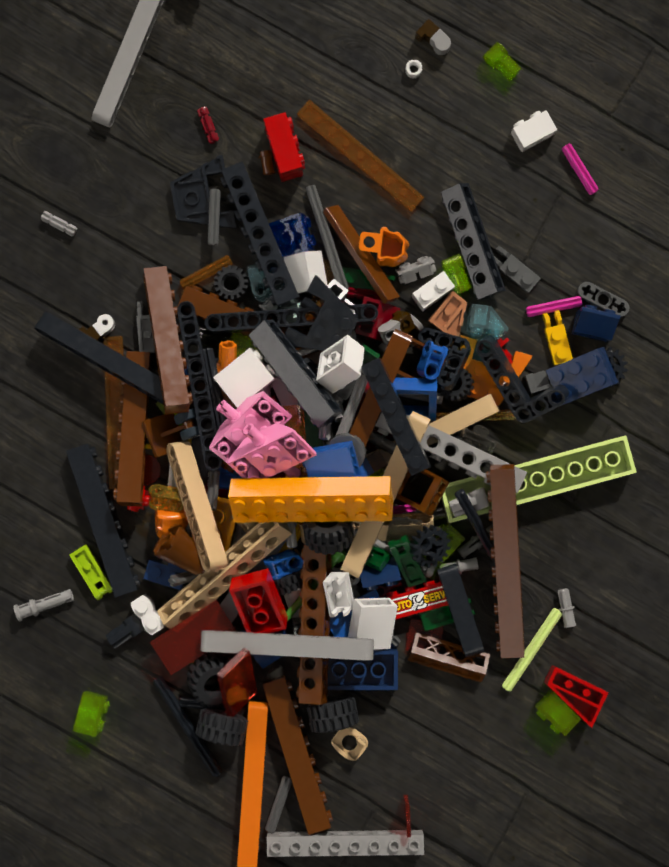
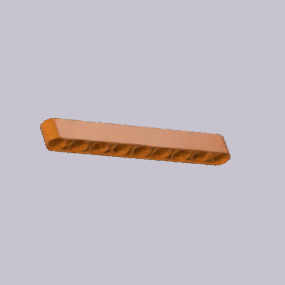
M249 701L237 867H257L268 702Z

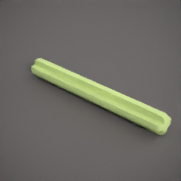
M556 608L552 609L526 648L524 658L518 660L502 684L504 689L509 692L512 691L562 616L561 611Z

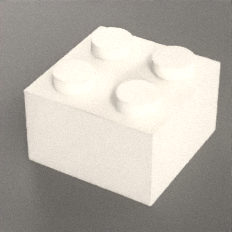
M346 335L321 352L316 381L330 392L335 393L345 388L353 380H357L362 374L361 366L364 359V347L349 335Z

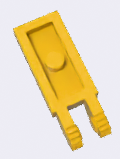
M559 310L554 311L557 326L551 327L548 313L543 314L544 330L554 366L573 359Z

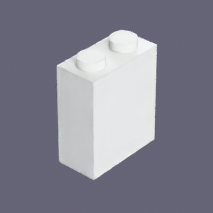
M249 348L213 377L237 408L246 398L260 393L277 379L274 376L275 370L270 364L266 365L263 362V355L258 349Z
M390 598L354 599L348 637L374 639V650L390 649L398 606Z

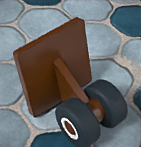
M195 408L189 409V412L176 415L164 414L142 421L155 458L167 454L166 448L169 443L186 441L199 436L198 425H195L193 420L196 419Z

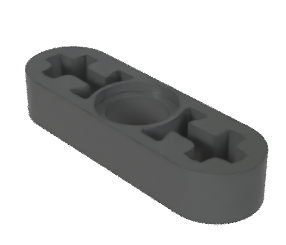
M583 282L577 288V295L582 300L603 311L604 309H609L608 306L611 305L614 299L615 302L613 304L616 306L622 304L624 311L618 313V309L614 306L609 310L616 311L615 314L621 315L620 317L625 316L629 312L627 301L591 282ZM589 287V292L593 294L595 291H598L594 300L591 299L593 295L589 293L586 296L583 295L584 291L582 288ZM603 294L608 297L606 305H601L598 302L599 295Z

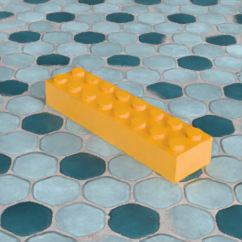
M390 476L231 479L228 498L234 523L392 521L393 496Z

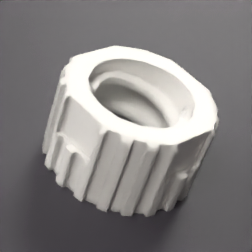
M410 60L407 62L405 68L406 75L413 79L419 77L422 72L420 61ZM410 66H416L418 68V71L412 73L410 71Z

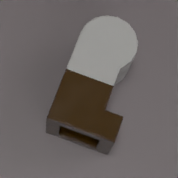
M430 19L416 32L415 38L419 42L425 39L433 46L434 51L438 55L448 53L451 46L450 38Z
M397 310L392 314V319L378 328L383 344L388 345L395 329L408 334L415 328L410 313Z

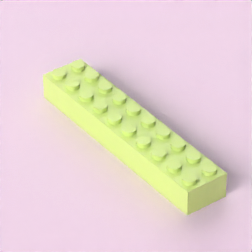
M621 436L515 465L527 472L516 494L517 505L637 473L627 436ZM479 476L476 478L469 477L448 484L441 498L448 523L467 519L466 514L454 517L449 502L456 499V491L463 489L467 494L484 487L488 497V490H491V486L485 484L483 478ZM490 502L491 506L476 511L477 514L489 513V509H492V502Z

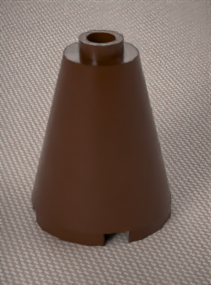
M174 524L168 529L170 533L167 536L162 535L153 550L155 552L154 555L194 575L203 574L205 570L202 567L194 541L180 524Z

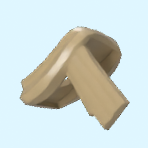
M350 727L338 730L331 744L344 758L355 761L368 747V740L362 733ZM347 735H352L357 740V746L353 750H347L342 745V740Z

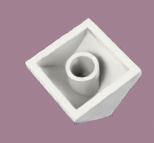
M307 251L283 257L298 294L307 292L315 275L327 285L321 251Z

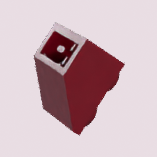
M364 296L362 304H373L376 306L378 319L372 324L357 325L355 330L356 337L382 343L378 328L392 319V314L397 310L400 311V308L389 303L384 304L381 300ZM370 309L364 313V316L369 319L375 315V312Z

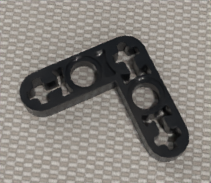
M423 328L418 333V339L424 344L430 340L435 345L440 346L441 340H449V344L446 345L448 356L438 376V383L441 389L451 390L455 387L470 355V343L467 339L431 328ZM428 335H430L431 338H427L426 340H424L423 337H427ZM463 345H465V348H462L461 351H459L458 347H462ZM454 360L460 362L456 368H451L449 366V364ZM449 377L451 381H447L446 384H444L443 380H447Z

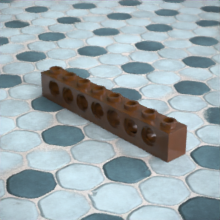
M304 545L301 551L303 568L300 575L303 580V587L300 589L302 607L299 610L301 627L299 628L298 635L329 636L330 616L323 581L332 572L331 553L327 555L315 553V550L311 551L307 545ZM315 559L319 563V567L317 570L313 567V561ZM314 579L318 582L317 589H314L312 586ZM313 599H315L318 604L316 609H314L311 605ZM312 619H315L317 622L315 629L311 626ZM298 657L300 658V666L297 669L299 686L297 687L296 695L299 698V703L315 705L327 703L329 658ZM311 658L315 661L314 668L309 664ZM310 678L315 682L314 688L309 685Z

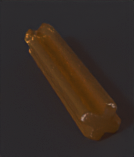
M226 255L181 279L180 284L184 290L186 286L192 287V285L216 274L218 270H222V267L225 266L226 268L228 265H232V261Z

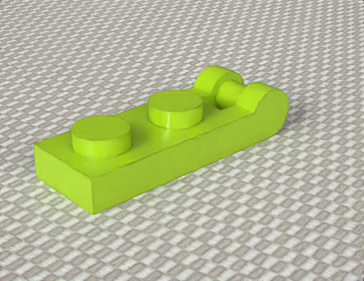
M87 544L69 554L97 600L103 598V595L107 592H113L110 581ZM101 581L104 586L98 589L95 584Z

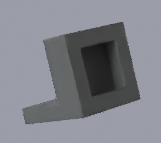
M546 371L531 373L523 377L528 395L552 388Z

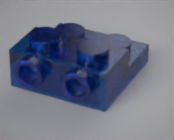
M297 213L269 223L283 257L314 251L313 246L316 245L314 236L310 235L309 228L311 227V222L308 216L305 217V214Z

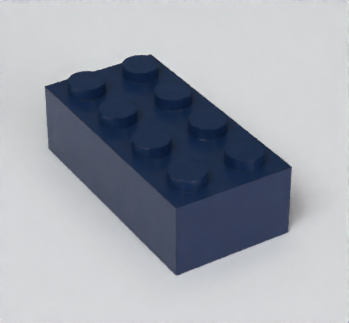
M374 650L373 660L329 658L328 690H398V650Z

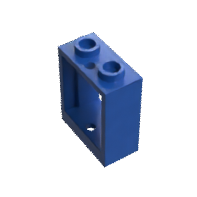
M395 377L393 385L398 394L429 395V406L403 405L407 415L410 416L412 411L431 419V421H436L437 379Z

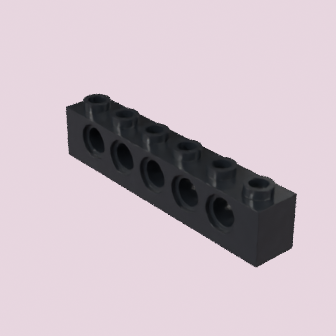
M459 183L442 191V202L449 214L448 219L453 226L454 237L459 243L461 257L465 261L467 275L472 281L473 292L477 299H487L506 291L469 183ZM459 202H460V204H461L460 210L458 209V203H459ZM465 220H466V222H467V227H466V228H465V226H464ZM471 238L473 239V245H472V246H471V244H470ZM477 256L479 257V264L476 261ZM483 274H484L485 277H486L485 282L483 281V278H482V277H483Z

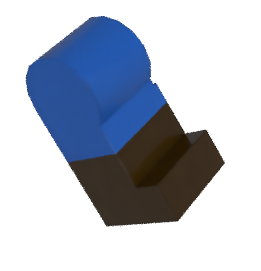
M380 450L365 458L361 467H359L362 477H368L388 465Z

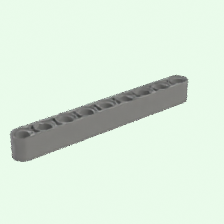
M139 0L94 108L92 121L109 128L113 125L164 0Z
M205 630L201 631L200 651L373 660L374 639Z

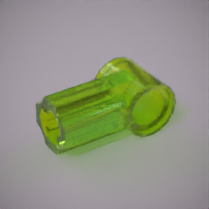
M496 42L483 55L485 62L492 68H496L508 81L512 80L521 70V67L508 56L507 50L499 42Z
M460 254L441 261L443 270L454 284V290L457 295L472 289Z

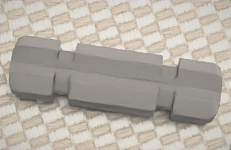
M44 211L41 216L43 222L49 223L62 232L65 231L70 236H74L77 231L76 226L68 224V222L55 215L52 216L47 211Z

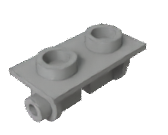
M424 256L418 258L415 263L400 265L398 269H395L396 273L401 275L398 277L400 284L416 281L415 273L418 272L420 278L433 275L436 267L432 263H435V261L431 257Z

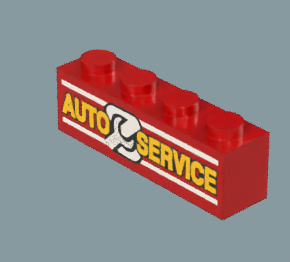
M434 580L424 582L423 587L416 588V585L410 588L406 587L404 588L405 592L398 593L397 590L387 592L386 597L383 598H390L398 606L395 619L447 606L448 603L441 582L435 583Z

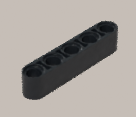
M456 563L437 569L465 657L469 658L484 653L482 641Z

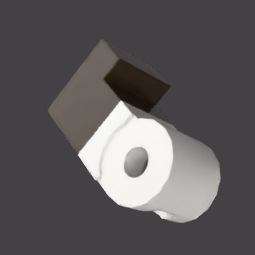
M103 314L87 330L84 326L78 330L100 341L114 330L115 322L110 315Z

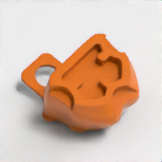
M382 227L380 234L362 232L360 234V251L377 253L376 262L380 267H396L408 259L406 250L409 247V242L399 232H391L387 227ZM366 237H372L375 240L373 247L368 248L364 245L363 241Z
M155 504V530L159 538L162 535L167 536L170 533L168 529L174 524H180L184 529L187 527L188 520L183 504Z

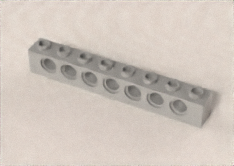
M381 413L375 425L378 428L377 432L388 436V434L392 435L385 417ZM430 425L421 441L423 450L431 453V458L437 461L444 459L449 462L448 466L456 470L459 467L467 470L465 474L473 478L479 476L484 479L483 482L490 486L491 483H487L486 473L481 472L480 465L483 462L488 463L490 466L509 464ZM434 437L437 440L438 444L435 448H430L427 445L428 438ZM446 446L454 447L455 454L450 457L445 454ZM464 454L472 456L473 461L470 465L463 463L462 457ZM515 466L517 494L527 472Z
M422 830L320 831L308 835L307 831L267 833V857L424 855V834Z

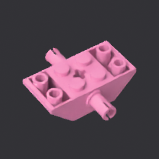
M264 391L246 398L236 410L223 400L221 404H218L216 410L227 419L220 425L209 449L227 463L242 441L247 438L243 433L246 425L249 426L251 423L258 431H261L275 423L285 425L292 415Z
M250 423L249 426L246 425L243 429V433L247 438L242 441L229 458L227 464L242 478H270L281 472H284L289 478H298L301 472L295 465L316 456V451L290 427L275 423L258 431Z

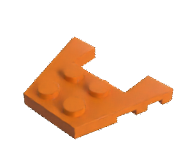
M460 335V337L467 339L471 346L470 355L463 369H466L472 375L471 379L474 380L472 386L474 388L470 390L471 395L466 397L479 400L491 394L496 405L499 406L504 399L484 363L472 359L477 340ZM515 351L511 365L519 377L531 360L532 355ZM502 376L505 382H510L507 376Z

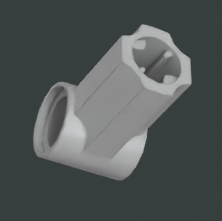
M484 487L467 493L476 511L491 506ZM457 498L449 502L454 517L465 514Z

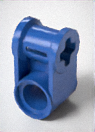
M430 340L427 341L417 365L418 375L426 379H436L447 356L448 348L435 345ZM428 366L431 368L429 374L426 373Z
M292 549L268 556L263 560L264 565L269 568L273 580H278L288 574L297 572L303 567L301 556ZM292 558H295L292 563H289Z

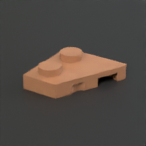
M451 291L428 321L441 332L459 336L461 326H463V316L466 311L467 302L454 291Z

